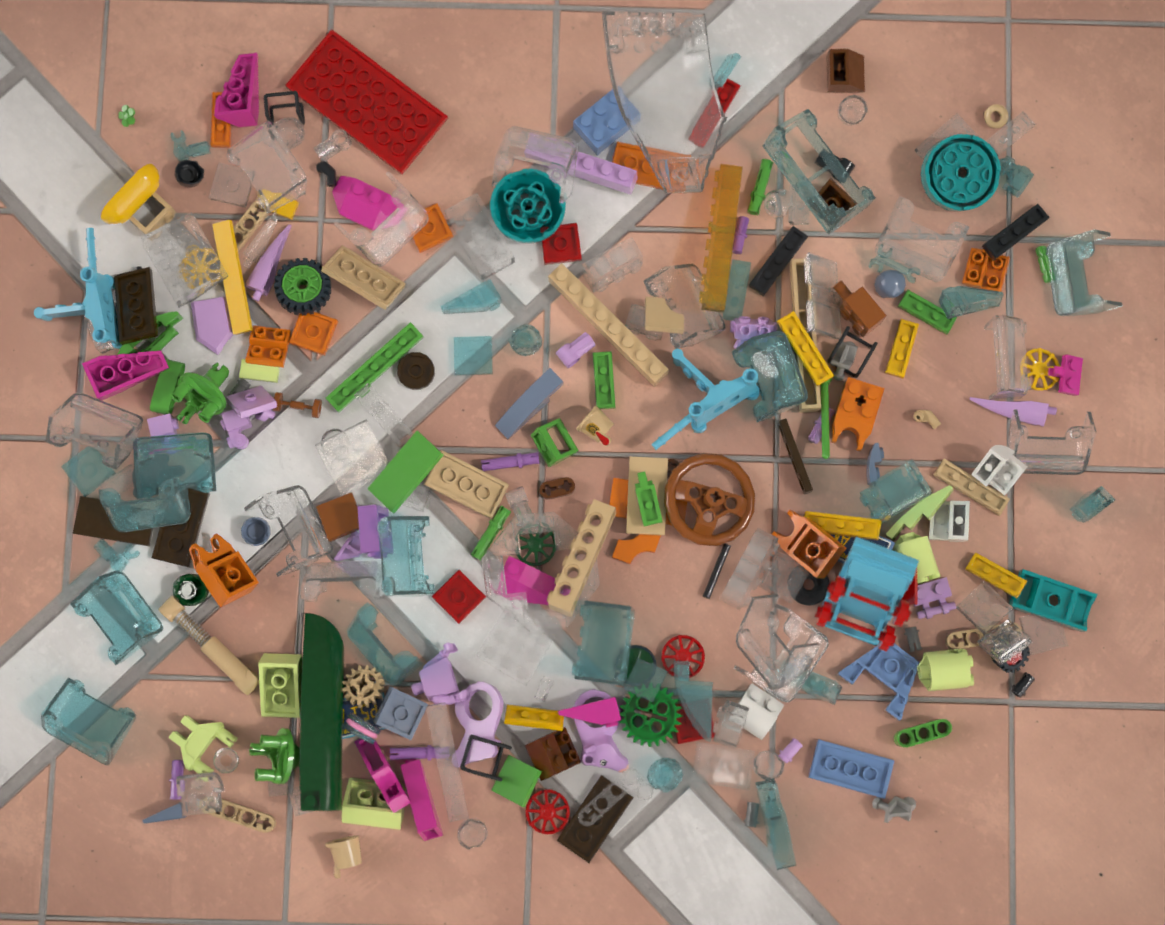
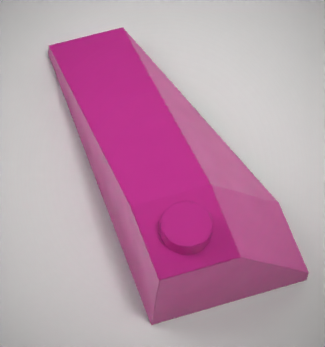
M240 54L231 70L228 82H225L223 85L224 90L221 96L218 95L216 99L214 116L237 127L257 126L259 116L258 54Z
M161 350L110 356L104 355L82 363L95 395L101 401L169 369Z
M509 556L493 593L510 601L548 605L547 597L549 592L555 589L556 584L554 583L556 578ZM563 589L560 594L566 596L571 590Z

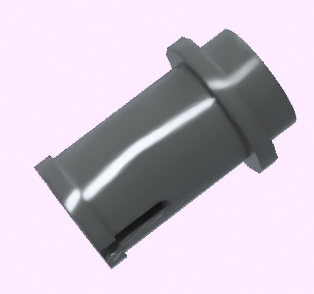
M241 378V380H237L238 383L227 396L249 390L251 384Z
M916 626L906 628L904 633L907 636L910 652L915 651L914 643L916 644L917 651L922 650L918 635L920 631L917 630Z
M747 802L746 819L743 820L745 826L756 828L757 824H759L757 821L759 803Z

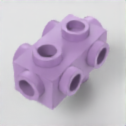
M740 316L739 318H734V321L730 322V332H733L734 338L737 339L733 347L740 350L745 341L751 342L752 339L773 340V334L777 332V322H772V319L768 317L750 319L748 316Z

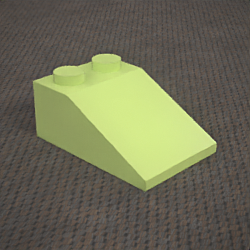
M264 653L258 663L262 717L300 718L302 654Z

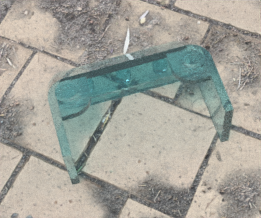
M1094 229L1052 242L1047 246L1046 255L1050 265V283L1054 307L1058 315L1096 314L1122 307V302L1104 301L1100 295H1089L1083 260L1090 258L1094 254V241L1110 237V232Z

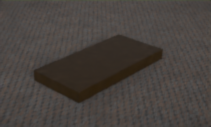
M146 267L114 275L119 343L124 345L157 337L158 330L152 269Z
M171 485L152 559L190 568L192 558L189 548L191 545L197 544L210 493L179 485Z
M80 496L72 534L149 547L157 509Z
M601 775L557 841L590 863L634 797Z

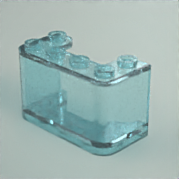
M911 459L871 482L869 488L860 492V500L871 511V519L881 520L882 525L930 496L931 490Z
M585 600L584 605L580 607V616L585 621L584 626L580 628L582 645H579L577 650V657H580V660H577V664L573 663L572 675H575L574 679L579 681L625 686L635 609L632 606Z

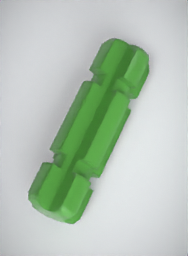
M1039 246L1035 251L1037 256H1039L1038 262L1041 273H1043V280L1045 283L1052 282L1055 277L1054 273L1051 272L1052 266L1049 255H1047L1046 246Z

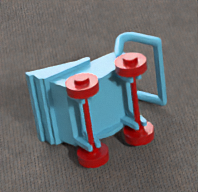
M856 537L835 582L831 581L822 606H818L814 616L817 618L816 625L822 628L825 626L875 646L879 644L878 649L887 652L890 646L893 647L897 635H894L895 627L887 625L892 616H894L893 625L902 627L904 621L908 622L910 618V602L901 599L913 580L919 560ZM839 613L871 624L875 627V631L837 616Z

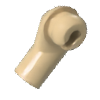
M917 410L914 413L913 417L916 422H928L933 429L942 424L930 410Z

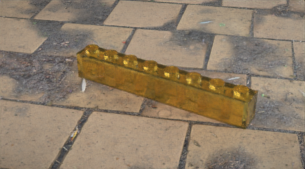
M720 164L719 170H715L714 181L717 182V187H713L712 192L715 205L711 204L710 216H713L712 222L709 221L707 233H711L710 239L706 240L705 250H709L708 257L704 256L703 268H706V274H702L701 285H704V291H700L698 303H702L701 310L724 313L742 166Z

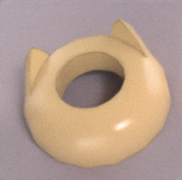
M994 104L984 111V120L991 128H1001L1008 121V112L1004 106ZM992 112L999 113L1000 120L998 122L991 120Z

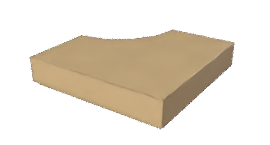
M647 296L645 298V330L683 334V314L671 310L667 306L665 298Z

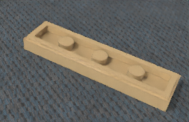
M946 459L942 460L933 475L998 516L1002 514L1010 500L988 485L986 487L975 477Z

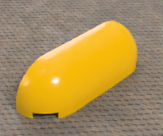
M150 163L140 168L108 201L101 212L102 221L107 224H122L126 222L159 187V171L153 164Z

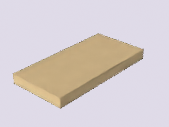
M343 245L325 263L321 270L384 310L389 307L406 285L405 282Z
M440 450L444 456L429 472L423 485L493 519L509 484Z
M629 458L626 534L665 536L666 510L664 507V494L667 483L668 458ZM644 471L647 481L652 480L655 486L663 520L662 523L645 527L643 526L635 491V484L639 483L637 474Z

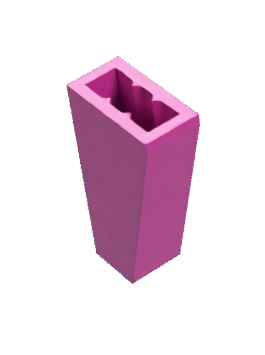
M420 759L407 760L405 764L401 765L417 831L424 841L443 836L423 764Z

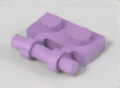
M947 577L917 585L918 605H922L923 608L922 611L917 612L918 619L933 618V615L947 614L951 610L956 609L955 602L947 603L945 598L952 596ZM938 600L940 606L930 608L929 602Z

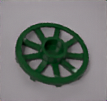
M541 523L527 524L515 535V554L525 564L530 566L544 565L553 558L556 552L557 541L553 531ZM530 527H538L536 536L532 535ZM541 528L549 532L542 538L539 537ZM525 529L530 536L529 539L520 536ZM552 536L553 544L543 543L545 539ZM518 539L525 541L527 545L517 547ZM543 547L553 548L550 556L543 550ZM528 549L529 551L522 558L518 551ZM532 552L535 556V563L526 561ZM538 552H541L547 559L538 562Z

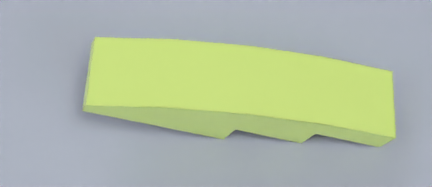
M949 485L916 504L886 533V536L894 541L905 526L912 531L923 516L930 520L954 491L953 487Z

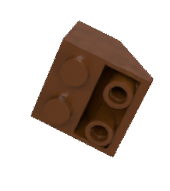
M829 49L826 57L827 93L865 92L864 55L850 49Z
M563 727V731H554L525 745L534 767L542 771L539 776L541 781L582 763L566 727Z

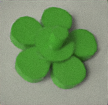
M123 105L122 111L119 112V119L122 120L124 127L135 123L134 108H129L128 105Z

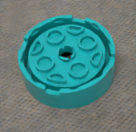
M967 134L950 136L936 143L926 154L921 167L923 189L933 203L945 210L960 212L977 208L986 203L997 190L1001 171L1000 161L992 146L982 138ZM960 167H964L967 170V175L964 178L958 176V169Z

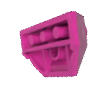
M340 175L332 191L339 215L372 231L392 225H399L407 210L405 205L388 193L353 177Z

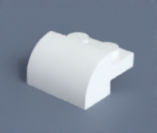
M995 445L988 451L971 475L986 487L988 484H991L1005 496L1026 470L1027 466L1013 456L1015 451L1011 448Z
M945 501L930 519L929 540L968 541L970 501Z
M751 683L729 719L762 740L777 720L784 704Z

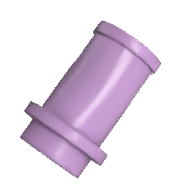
M793 738L783 751H779L780 754L778 756L787 764L789 761L792 762V757L803 746Z

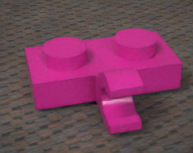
M1067 354L1062 355L1061 367L1054 366V368H1049V376L1060 378L1058 393L1072 396L1079 395L1083 358Z

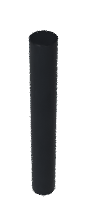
M723 544L702 597L710 599L731 545Z

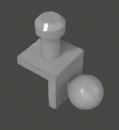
M851 341L842 342L831 361V364L837 366L836 372L833 373V378L837 381L844 380V370H849L854 364L858 346Z
M895 796L887 804L877 797L873 800L872 806L874 809L885 811L884 822L886 823L897 816L910 821L912 811L916 808V801L912 797L901 799Z

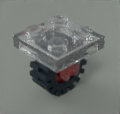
M1009 619L977 641L979 646L991 656L992 661L1006 673H1015V669L1019 671L1021 670L1020 666H1025L1024 661L1028 662L1029 660L1026 656H1030L1028 645L1033 643L1030 636Z

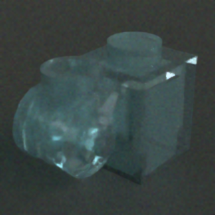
M1005 156V158L999 160L1001 166L1000 176L1004 174L1008 176L1003 189L1019 198L1034 174L1031 173L1028 167L1016 165L1012 157Z

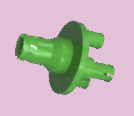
M215 363L204 376L191 372L182 374L178 379V387L171 393V398L176 402H181L183 398L187 400L185 408L177 416L179 421L185 416L182 423L187 424L195 413L201 411L198 414L199 419L208 423L213 415L221 414L224 411L226 400L219 387L229 375V370L225 365L218 370L219 363Z
M281 728L276 736L261 735L260 744H250V747H252L249 749L251 756H267L272 761V769H255V781H272L275 784H285L290 777L291 771L300 767V747L293 743L292 733L288 728Z

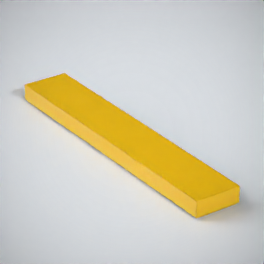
M232 220L212 224L233 335L253 331Z

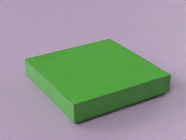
M508 755L498 775L503 780H496L491 791L525 808L542 771Z

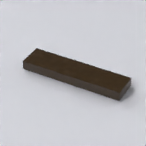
M785 418L780 420L777 425L803 494H808L813 491L788 421Z

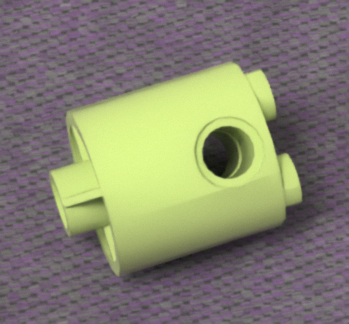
M914 532L899 536L892 550L919 560L917 584L941 577L928 536L922 537Z
M966 649L923 653L922 660L917 666L919 680L928 691L967 688L974 685V677L970 670V667H973L972 655H968Z

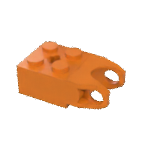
M847 377L832 422L833 435L831 443L835 444L841 432L848 430L856 435V451L862 450L865 440L872 432L885 388ZM860 399L863 402L862 405L858 406V402H855V400Z
M789 510L787 514L794 522L793 533L785 536L778 531H773L772 536L777 540L780 547L816 578L824 579L846 550V547L810 518L800 516L795 511Z
M216 533L210 539L213 553L207 552L196 543L191 545L189 552L194 569L221 608L251 593L259 582L240 553L236 552L230 543Z

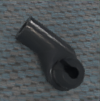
M326 161L318 163L316 169L327 176V186L335 187L336 170Z

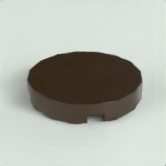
M412 352L400 360L397 366V375L400 382L406 388L421 390L432 383L435 376V367L427 355L420 352Z

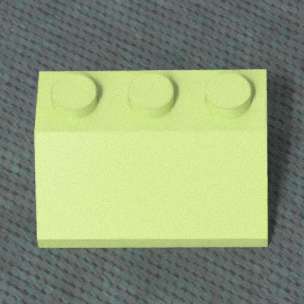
M349 777L342 804V823L401 830L405 807L393 814L374 780ZM401 784L402 788L404 789V791H405V793H406V795H407L406 785H405V784Z

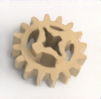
M366 665L365 669L358 666V671L352 668V675L346 674L347 681L342 682L345 687L342 691L346 694V700H350L352 706L357 703L359 708L363 704L369 708L370 702L376 705L375 699H382L380 692H385L383 687L385 681L382 679V674L380 672L377 673L375 667L370 670L369 665ZM370 677L374 678L376 683L371 681ZM351 690H353L354 692H356L357 697L352 694V691H351Z

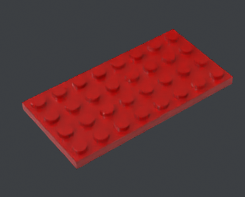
M332 29L285 85L288 90L297 91L300 99L401 175H403L448 119L446 114Z

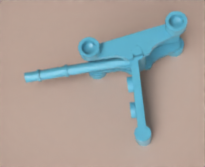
M86 228L87 261L89 267H84L80 272L81 279L86 282L85 299L82 303H72V306L55 305V308L49 309L37 307L34 310V316L45 321H51L53 318L85 315L94 327L92 333L93 340L99 343L109 341L114 348L120 349L122 344L119 343L118 320L111 291L115 288L114 277L108 274L102 275L97 273L94 228Z
M681 349L673 350V363L676 366H680L686 377L692 378L696 382V386L702 392L705 391L707 396L700 402L692 403L689 406V414L678 423H675L661 437L659 436L651 445L657 450L662 445H665L679 431L681 432L690 422L694 432L703 433L707 428V422L746 398L748 400L757 399L759 397V387L756 385L758 382L757 371L752 368L746 369L743 376L731 381L722 380L719 384L714 385L684 357Z

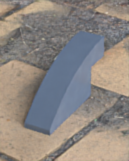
M549 368L508 409L496 423V428L507 439L511 438L550 402L549 397L563 385L561 378Z

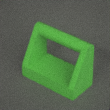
M560 418L538 427L530 435L548 467L558 464L579 451ZM556 426L570 451L560 454L547 430Z

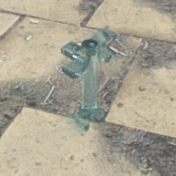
M880 244L876 257L871 259L869 263V268L873 264H878L877 272L880 273L885 264L906 275L909 282L915 283L916 278L912 277L911 274L920 275L921 270L917 267L909 269L890 259L889 257L893 249L890 248L888 252H883L884 244Z

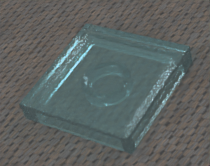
M492 336L454 337L455 376L493 374Z
M93 443L61 466L84 497L88 496L116 474Z

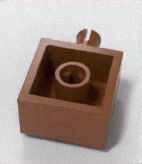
M841 280L833 287L843 299V303L839 308L841 310L840 314L846 321L849 320L853 325L852 329L857 335H861L864 338L877 328L887 316L863 286L852 293Z

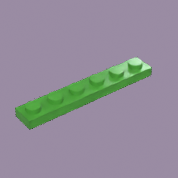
M410 322L326 397L327 401L340 413L422 340L424 336Z

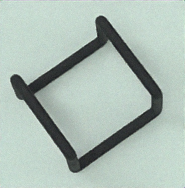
M297 91L268 93L264 95L265 117L271 128H274L273 109L296 107V113L301 124H305L304 106L299 102ZM295 95V103L270 106L269 116L267 97Z
M847 326L827 362L831 364L846 335L870 348L856 374L848 369L844 370L845 373L858 378L878 343L869 344L848 332L850 326Z
M470 735L460 769L468 773L502 781L501 777L496 776L503 749L511 750L512 746ZM472 739L500 747L492 775L464 767Z

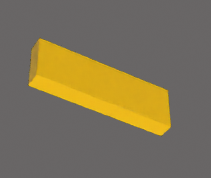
M900 319L885 374L904 378L919 324Z
M976 552L965 568L968 572L1015 598H1018L1027 583L1025 579Z
M507 705L504 724L563 731L564 716L559 715L556 710Z

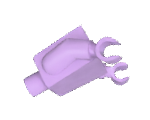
M445 643L443 645L444 649L426 663L419 672L421 682L411 685L413 694L416 696L425 693L426 698L434 704L451 705L469 701L471 698L470 690L459 692L453 668L448 659L449 654L457 652L458 649L454 643Z

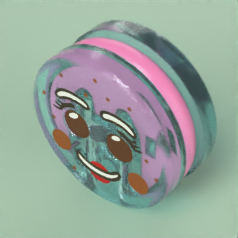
M350 712L349 718L346 719L342 727L360 739L374 744L381 729L366 719Z

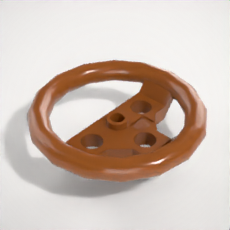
M701 453L686 458L672 471L665 485L664 507L670 523L682 537L698 545L719 546L735 540L747 529L755 512V491L750 477L737 462L722 454ZM705 464L718 465L730 471L738 480L744 497L723 491L718 487L712 488L681 479L692 468ZM691 488L698 490L699 495L697 498L690 496L689 491ZM728 498L733 499L735 502L733 509L728 508L726 505ZM676 500H683L692 504L697 513L693 529L680 517ZM704 512L711 513V522H706L703 519ZM728 513L739 517L738 521L727 531L713 534L717 521L722 516Z

